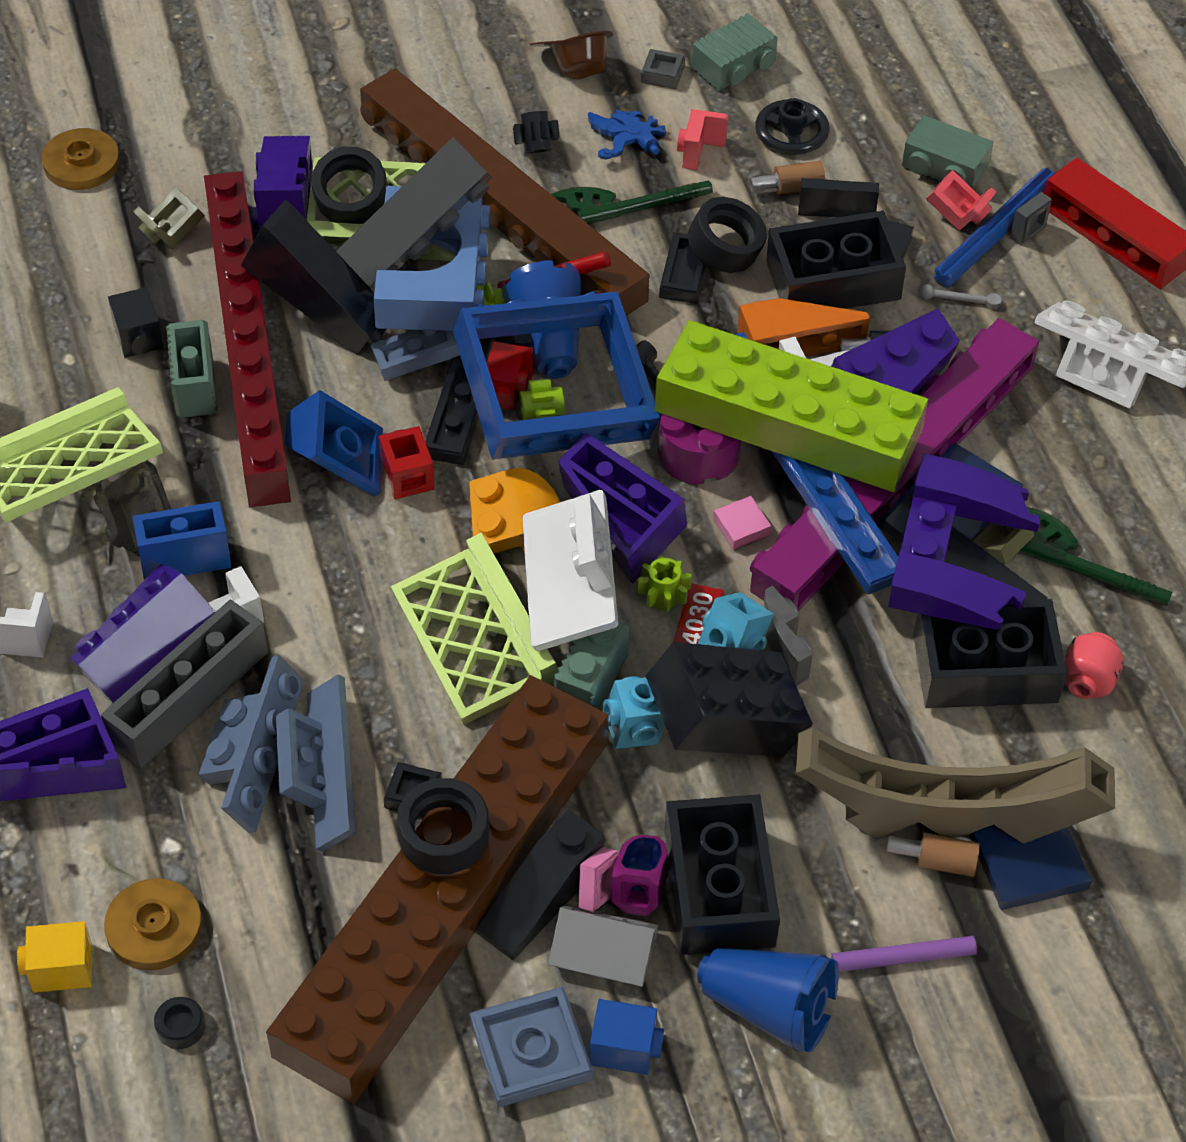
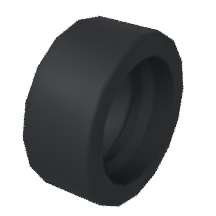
M340 147L329 151L318 160L312 172L311 187L319 211L329 221L363 224L385 203L386 186H388L386 173L381 161L370 151L360 147ZM344 170H360L371 176L373 189L363 200L354 203H340L329 197L327 192L328 181L334 175Z
M724 196L711 198L703 203L688 230L689 245L694 254L704 264L717 271L727 273L742 272L752 266L767 239L766 226L760 215L744 202ZM709 224H722L735 230L742 237L746 246H734L720 240L713 233Z
M435 778L418 784L405 795L398 808V839L404 856L417 868L432 874H453L468 869L481 858L489 842V812L482 795L470 784L454 778ZM439 807H449L466 813L472 821V830L470 834L459 842L450 845H433L417 836L415 822L427 811Z

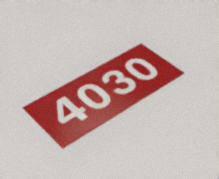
M691 583V589L687 592V603L683 605L673 642L698 644L703 631V619L712 608L715 598L722 597V589Z

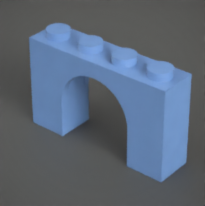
M386 186L385 203L402 186ZM482 197L473 204L468 201L458 211L460 218L452 227L445 232L439 229L428 240L431 245L440 246L452 252L456 257L451 262L440 268L428 271L377 270L374 291L376 328L453 331L461 308L476 307L477 304H484V290H477L478 286H485L486 261H480V257H487L488 233H482V229H489L490 205H482Z

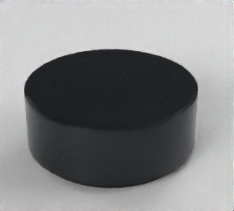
M174 997L162 1003L157 1009L154 1016V1026L159 1040L164 1045L173 1049H184L200 1040L205 1031V1018L202 1008L195 1000L188 997Z

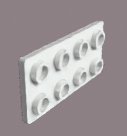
M1071 301L1057 302L1039 313L1035 319V324L1070 339L1055 375L1129 409L1134 406L1147 373L1178 387H1186L1185 350L1173 349L1171 351L1158 345L1159 340L1155 337L1140 332L1136 333V335L1121 329L1122 324L1118 321L1104 316L1097 319L1084 313L1086 309L1083 306Z
M597 490L524 514L523 533L530 638L534 650H545L616 628L618 626L607 501L603 491Z

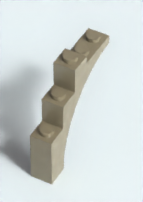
M813 727L798 733L796 774L846 805L845 820L875 839L918 822L941 836L953 838L968 835L994 824L1024 844L1115 809L1114 767L1085 747L1054 758L1019 765L984 768L939 767L908 763L874 755L841 743Z

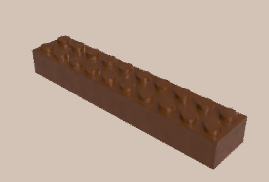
M532 675L527 678L454 777V779L470 784L478 791L488 808L489 842L481 858L468 869L453 874H432L414 866L404 856L401 848L267 1029L266 1034L271 1058L350 1104L354 1105L477 931V927L537 841L546 833L607 746L609 714ZM439 807L430 810L415 831L417 836L423 841L433 845H450L461 841L470 834L472 821L466 813L460 810Z

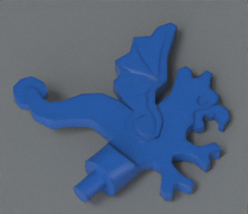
M615 110V114L611 115V119L592 112L588 113V122L591 123V129L597 130L600 135L614 137L613 149L604 148L598 151V157L604 160L622 155L625 145L635 142L646 153L657 155L660 149L658 148V140L653 135L666 136L665 125L653 128L652 126L658 124V120L653 119V116H649L647 122H641L642 113L639 111L622 112Z

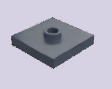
M564 986L469 1013L470 1023L498 1108L593 1080V1070Z

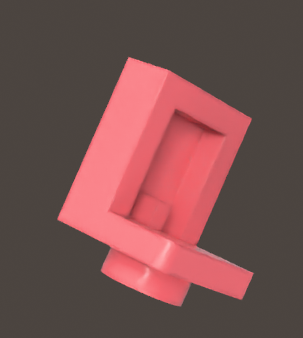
M691 109L687 129H680L678 135L677 151L683 152L682 168L698 169L703 144L721 147L726 145L729 118L727 114Z
M952 170L936 186L926 200L960 231L970 221L977 225L991 211L992 207L988 202L997 192L990 187L980 196Z

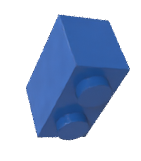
M220 501L133 516L144 580L160 564L179 571L184 576L231 568L227 533Z

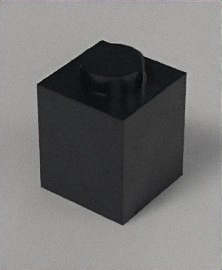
M147 287L108 296L113 325L124 358L164 348L159 320Z

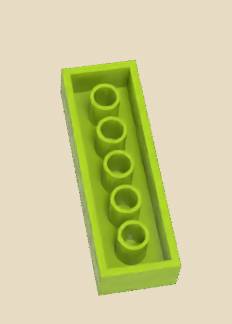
M688 320L656 379L655 412L891 492H895L922 433L928 398Z

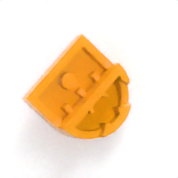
M523 468L507 469L469 481L473 536L482 533L493 554L518 546L525 552L523 515L561 502L554 489L545 479L535 472Z

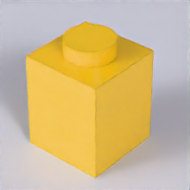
M85 921L26 926L25 945L18 946L17 964L19 974L27 975L33 993L92 987V942Z

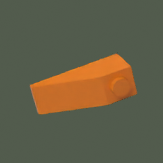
M776 298L740 305L737 334L744 332L749 340L779 349L780 340L796 337L805 357L840 351L841 339H867L870 317L868 312Z

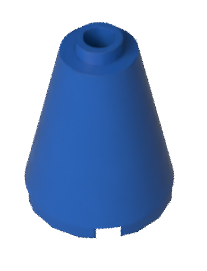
M553 261L527 264L509 274L511 281L507 284L503 281L501 285L502 296L506 303L518 299L524 301L543 300L555 295L563 297L580 296L582 282L579 270L564 262L566 269L554 267ZM579 328L530 333L533 342L528 347L533 348V362L538 372L551 379H559L569 375L571 370L577 365Z
M717 948L711 955H705L701 960L697 972V981L702 984V992L708 998L795 1051L810 1053L821 1041L828 1026L831 1015L825 1014L824 1010L827 998L836 1000L839 968L838 962L828 958L826 955Z

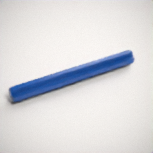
M1043 168L935 268V281L941 283L944 287H949L1012 229L1016 210L1040 192L1044 193L1047 179L1056 172H1052L1049 168Z

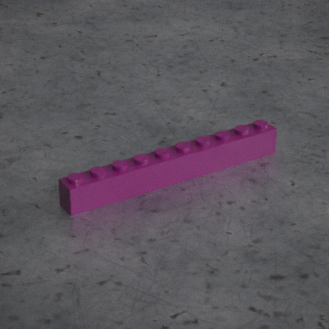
M998 318L988 329L982 328L976 334L971 346L964 353L959 351L953 357L948 369L941 376L935 375L930 380L925 392L921 395L928 398L922 433L895 492L842 475L878 528L880 527L881 517L916 482L922 454L926 453L940 457L954 442L959 445L1033 369L1039 340ZM806 505L802 516L793 525L787 524L781 530L776 543L768 551H760L750 565V572H752L751 593L764 601L765 589L773 586L783 598H789L795 604L798 611L846 563L808 505Z

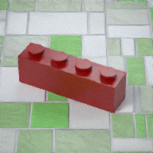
M1075 158L1047 179L1044 194L1052 199L1050 214L1161 290L1186 270V230L1105 177L1096 169L1079 158Z

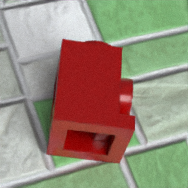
M493 341L487 366L501 409L515 410L520 391H527L529 380L532 381L533 348Z
M420 426L379 435L380 457L392 488L394 500L435 490L433 462Z

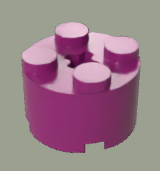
M661 413L659 414L657 450L662 460V466L668 474L689 484H704L705 479L718 476V481L726 478L734 471L740 458L741 440Z

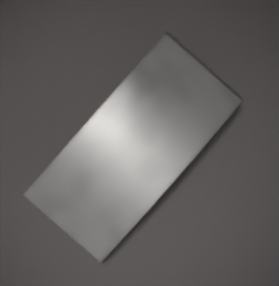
M771 586L765 589L763 606L774 613L766 639L771 651L782 653L796 686L809 679L813 653L808 642L802 636H797L799 613L795 604L789 598H783Z

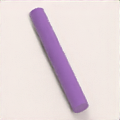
M965 936L832 953L831 959L838 962L839 972L976 955L977 946L974 936Z

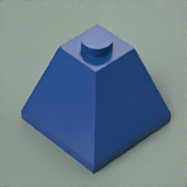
M321 390L287 413L285 446L373 496L380 493L381 457L379 435L383 434L381 426Z

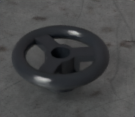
M797 98L779 100L767 105L759 112L755 121V129L759 139L770 149L789 155H800L816 150L824 144L830 132V125L826 115L815 105ZM817 123L819 129L816 136L809 141L801 143L800 134H802L803 129ZM766 124L780 128L788 136V143L770 135Z

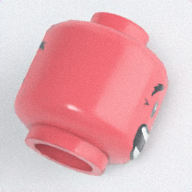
M1091 632L1075 637L1064 655L1067 668L1064 685L1074 696L1081 699L1102 698L1109 695L1115 688L1124 667V655L1116 641L1110 636L1099 632Z

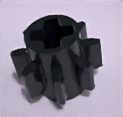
M548 111L520 114L521 124H514L513 126L515 145L523 144L524 153L527 154L553 150L552 141L559 140L558 138H560L558 120L549 121Z

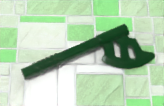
M707 180L620 202H613L616 198V193L597 187H572L557 191L551 195L560 202H565L569 209L574 213H578V216L587 224H592L624 214L698 198L699 196L713 193V187L711 182ZM576 197H583V202H578ZM594 198L600 199V206H594Z
M1027 507L1029 514H1037L1040 524H1044L1047 527L1042 531H1033L1034 537L1019 553L1057 567L1066 568L1117 587L1119 590L1122 589L1124 592L1128 591L1130 594H1135V596H1141L1143 599L1146 598L1149 601L1152 600L1168 606L1173 592L1160 588L1155 584L1152 585L1150 582H1144L1142 579L1139 580L1137 577L1133 578L1131 575H1126V573H1120L1066 553V551L1078 547L1077 539L1071 530L1052 515ZM1055 536L1059 537L1053 544H1046L1047 541Z

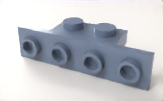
M280 655L272 656L260 693L224 699L199 772V776L209 785L230 782L221 809L248 833H253L257 830L278 765L276 715L287 708L296 709L305 681Z
M339 674L307 693L308 717L290 708L276 715L280 794L314 809L316 849L322 852L356 833L345 677Z

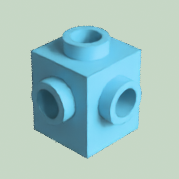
M741 592L715 598L712 608L703 619V631L698 644L764 650L767 642L765 636L774 613Z
M630 676L622 680H615L609 698L605 699L603 703V712L609 714L608 728L615 749L657 745L665 724L646 677Z

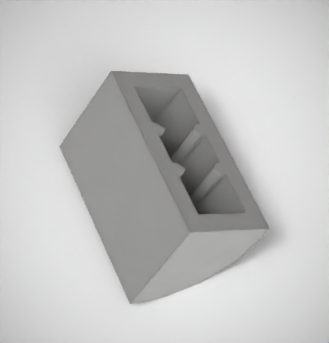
M566 904L560 907L548 965L642 987L651 963L659 925L599 911L592 912Z

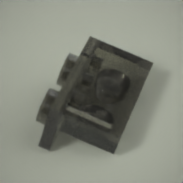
M148 460L137 464L114 482L106 478L93 484L96 492L94 501L104 514L107 523L105 527L107 537L116 547H124L138 557L139 550L133 516L172 509L157 468Z

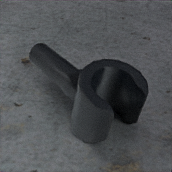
M642 340L636 347L645 373L656 383L660 372L652 362L657 358V351L650 342Z

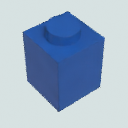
M598 999L590 1041V1064L592 1066L648 1075L651 1057H661L665 1028L656 1027L657 1008Z

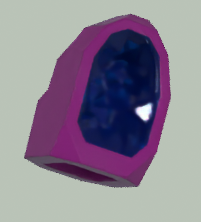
M638 835L622 844L611 877L612 902L624 913L647 916L662 901L670 862L665 842L658 836Z

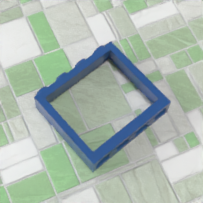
M593 291L580 296L563 297L555 295L543 300L524 301L518 299L506 304L487 306L477 304L476 307L461 308L453 333L492 460L569 450L586 432L604 445L650 439L660 420V415L658 412H655V401L618 292L595 294ZM600 326L626 407L505 422L479 339Z

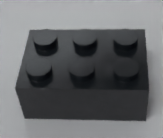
M884 210L769 228L766 262L779 298L843 309L902 299L906 265Z
M1052 599L1025 600L1024 605L1020 609L1007 603L998 612L1004 620L1003 627L1000 630L917 613L913 638L925 708L1059 703L1067 676V668Z
M673 642L645 675L675 750L784 757L798 742V733L809 729L813 725L781 652Z
M760 794L666 801L664 832L670 862L669 870L680 954L712 953L717 948L749 950L776 947L780 914Z

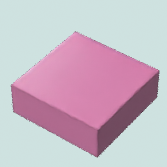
M752 496L718 508L713 512L714 522L733 550L771 535L772 526Z
M602 847L580 864L579 908L594 912L612 897L611 877L618 857L617 850Z

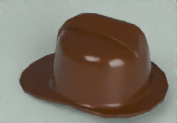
M597 31L565 40L530 43V46L550 47L559 70L565 76L572 79H584L602 73L605 70L607 58L606 39L612 37L614 32Z

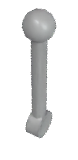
M929 284L921 286L919 290L920 296L925 300L938 297L985 304L991 310L999 309L1002 302V297L996 293L980 296L938 290Z

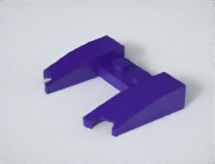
M923 453L901 551H899L891 585L888 607L1000 630L1003 627L1004 620L998 612L1007 603L1020 609L1024 605L1026 592L978 572L944 561L954 516L1038 532L1040 525L1039 516L1037 514H1029L1025 504L1029 496L1028 490L988 471L955 460Z

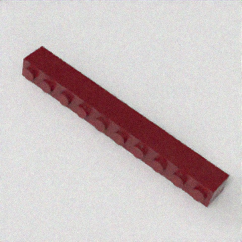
M243 171L204 175L249 508L291 502L259 279L241 266L253 244Z

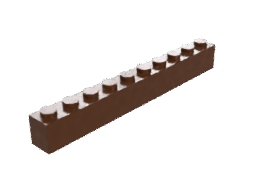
M396 68L360 88V112L365 122L370 126H375L387 137L391 144L399 146L405 151L414 163H427L452 137L464 146L493 177L487 183L490 186L489 190L482 197V205H490V226L499 229L505 234L515 247L523 249L536 262L553 261L554 266L607 251L611 259V266L580 275L582 282L581 295L593 291L595 294L618 292L626 316L648 302L650 274Z

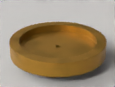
M77 128L58 134L46 144L42 152V164L47 178L55 185L71 190H84L97 187L111 179L119 168L120 156L116 142L108 134L91 128Z
M146 879L126 887L112 900L105 914L104 931L111 951L121 962L136 969L158 970L180 962L194 949L202 931V916L196 898L183 885L168 879Z

